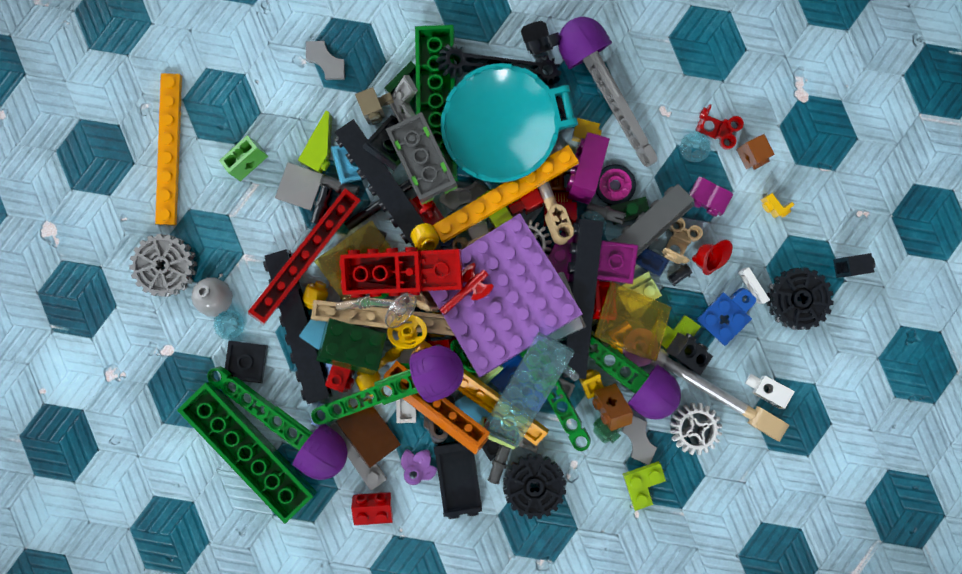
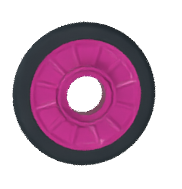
M612 164L601 170L596 194L600 200L608 205H616L627 202L633 197L636 190V180L628 168ZM612 180L619 181L620 189L613 190L610 187V182Z

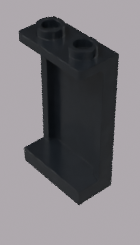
M458 441L434 445L443 516L448 517V519H456L462 514H467V516L479 515V512H482V503L474 453Z

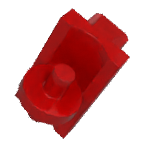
M418 196L410 200L424 223L433 226L444 219L432 200L423 205Z

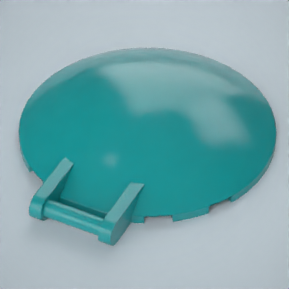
M504 63L486 65L465 75L464 79L456 87L454 86L449 93L441 115L443 142L453 161L469 175L494 183L515 181L537 170L551 154L556 144L559 130L578 125L569 96L571 92L569 85L549 89L530 70ZM560 95L567 118L564 121L560 119L555 98Z

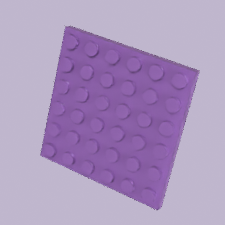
M520 213L461 250L462 271L471 263H475V275L483 269L489 274L482 283L493 284L494 288L486 297L474 301L471 299L472 291L445 315L442 313L479 377L484 376L583 315ZM460 290L429 292L440 309Z

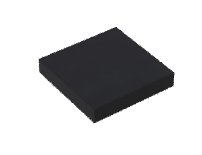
M228 341L225 369L232 374V377H237L241 381L263 383L268 345Z

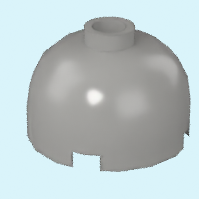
M206 278L194 286L191 299L194 307L200 313L208 317H216L223 311L228 310L232 303L233 295L228 284L217 278Z

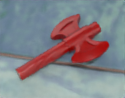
M471 263L463 269V283H467L462 290L439 309L444 315L470 292L473 291L471 299L474 301L486 297L494 288L493 284L482 283L489 276L484 269L476 275L475 263Z

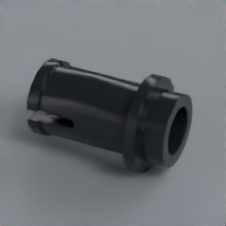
M687 264L680 265L681 268L667 276V279L673 286H676L686 277H691L690 275L693 272Z

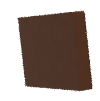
M374 406L335 421L368 468L374 466L401 445Z

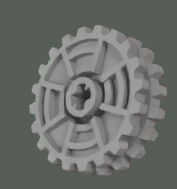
M157 234L155 237L148 236V241H140L141 246L139 248L135 247L133 250L135 255L130 257L133 264L129 265V269L133 270L134 273L131 277L132 279H137L136 285L138 287L142 286V291L145 293L149 292L153 296L170 297L173 294H180L179 290L185 291L187 283L192 284L193 279L191 277L197 273L194 270L197 262L193 260L196 255L194 252L189 251L191 246L184 244V240L168 234Z

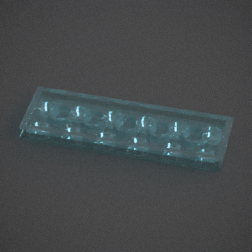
M540 332L537 333L483 425L485 429L491 432L490 435L516 448L518 447L574 354L573 349Z

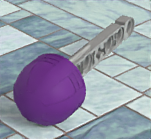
M577 17L570 20L563 26L559 34L561 40H559L560 45L558 47L562 59H564L568 69H572L583 62L585 63L630 144L636 150L641 163L646 167L651 166L657 162V155L651 144L648 143L646 135L599 55V52L612 44L610 37L602 25L592 18Z

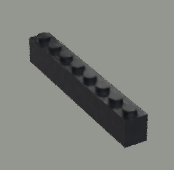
M353 119L334 132L337 135L334 139L340 148L345 147L348 152L345 155L350 163H356L359 168L357 173L361 179H367L370 184L367 188L372 195H378L381 200L378 204L383 211H389L392 216L389 220L395 228L399 227L403 233L400 236L406 244L410 243L412 247H415L411 239V232L417 225L423 224L424 221L385 164L362 148L368 139ZM439 243L434 250L442 249Z
M576 219L572 225L574 238L569 248L572 256L571 262L567 266V273L569 274L568 284L578 307L583 313L581 316L586 327L562 338L559 342V352H561L560 360L557 361L556 369L562 377L586 379L604 221Z
M285 249L264 256L265 261H263V265L271 278L268 280L269 284L292 256L290 250ZM298 281L277 309H280L281 316H279L281 326L285 327L287 333L285 334V341L292 350V353H290L291 361L297 367L295 375L303 388L301 390L302 399L307 404L330 398L333 395L331 389L325 386L327 375L323 362L316 361L319 350L299 337L310 321L307 307L302 300L303 293Z

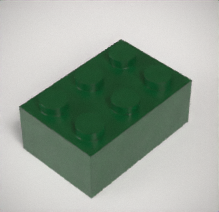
M329 318L325 323L316 361L374 375L379 369L387 334Z

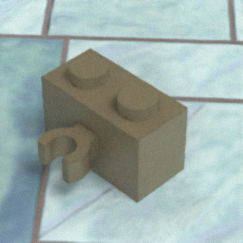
M373 87L355 94L367 123H372V125L382 122L383 118L386 117L382 106L394 103L391 93H386L378 98Z

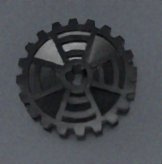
M805 267L792 268L781 272V276H776L773 279L775 283L769 285L770 293H766L770 299L766 302L767 306L771 307L770 315H775V321L777 323L781 322L785 328L809 330L813 326L818 327L820 321L825 322L827 319L825 315L831 314L830 305H834V301L831 300V296L834 293L829 291L831 285L829 282L825 283L826 277L824 275L818 276V271H810L809 268ZM801 296L802 301H798L797 297Z
M529 453L526 458L518 457L519 461H513L511 463L512 468H507L505 471L507 477H503V484L506 485L503 487V492L506 494L507 503H511V509L513 511L518 510L520 516L526 514L528 519H532L533 516L542 519L544 514L547 517L550 516V511H557L558 503H563L562 495H566L565 487H563L566 485V480L562 477L564 475L562 470L558 469L559 466L555 461L551 463L550 457L545 456V458H542L541 454L538 453L536 456H532ZM532 482H533L534 484H536L537 482L539 483V484H537V485H538V488H537V489L532 488L530 484H531Z

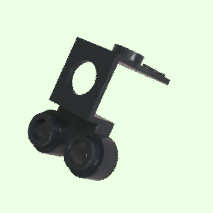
M536 21L523 26L521 30L527 51H530L532 56L552 50L554 46L560 45L559 33L549 35L547 25L543 21Z

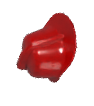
M722 240L715 245L704 244L692 256V260L703 270L704 275H710L725 265L730 259L733 250L732 243L729 240Z

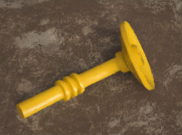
M401 315L391 321L387 334L390 342L396 347H392L381 358L378 370L400 357L404 349L415 348L424 342L427 336V326L421 318L415 315ZM407 321L412 322V324H411V323H405V324L399 325V324L402 323V322H407ZM418 326L422 329V336H417L416 328ZM393 330L398 332V340L394 339Z

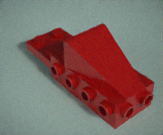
M405 247L404 251H398V248H386V252H379V249H367V253H360V249L348 250V254L340 255L339 266L342 278V294L351 295V298L363 297L362 294H370V297L382 296L381 293H389V296H400L401 293L408 292V295L412 296L420 295L421 291L463 289L461 249L417 250V247Z

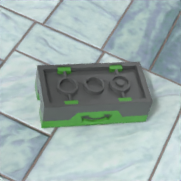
M422 112L386 129L422 205L433 200L434 196L442 192L446 194L457 188L454 177Z

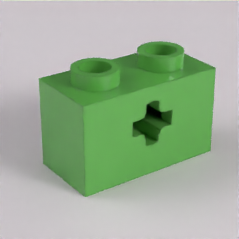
M246 135L219 162L231 176L241 182L268 155L255 140Z

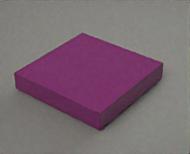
M602 240L597 279L633 284L638 245Z

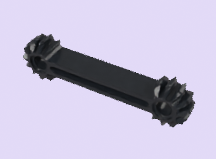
M453 44L451 47L446 45L444 50L442 49L438 53L440 57L436 59V62L440 64L438 70H444L443 76L449 73L451 79L455 76L459 78L463 75V72L470 73L486 65L504 63L530 70L549 88H552L555 83L559 82V76L562 71L558 70L560 64H555V58L550 60L548 55L543 58L540 56L535 62L467 54L462 52L463 47L457 49L456 44ZM450 58L454 59L457 64H453Z

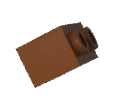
M765 134L746 142L736 149L746 170L751 167L755 170L770 162V157L775 155Z
M616 383L594 390L593 406L596 410H599L603 424H607L610 431L632 424L633 411Z

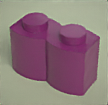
M700 176L696 179L689 192V195L694 199V207H704L707 209L706 212L714 217L724 214L734 195L732 192Z

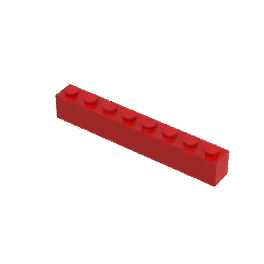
M346 188L342 191L249 309L248 314L262 325L266 324L361 201Z

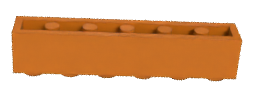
M396 361L384 374V378L408 369ZM402 379L400 382L401 387L408 389L409 382L406 379ZM419 393L403 398L475 455L489 438L491 432L446 398L431 403L425 401Z

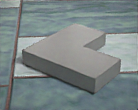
M410 75L403 76L391 95L394 103L390 104L399 122L415 115L409 103L418 90Z

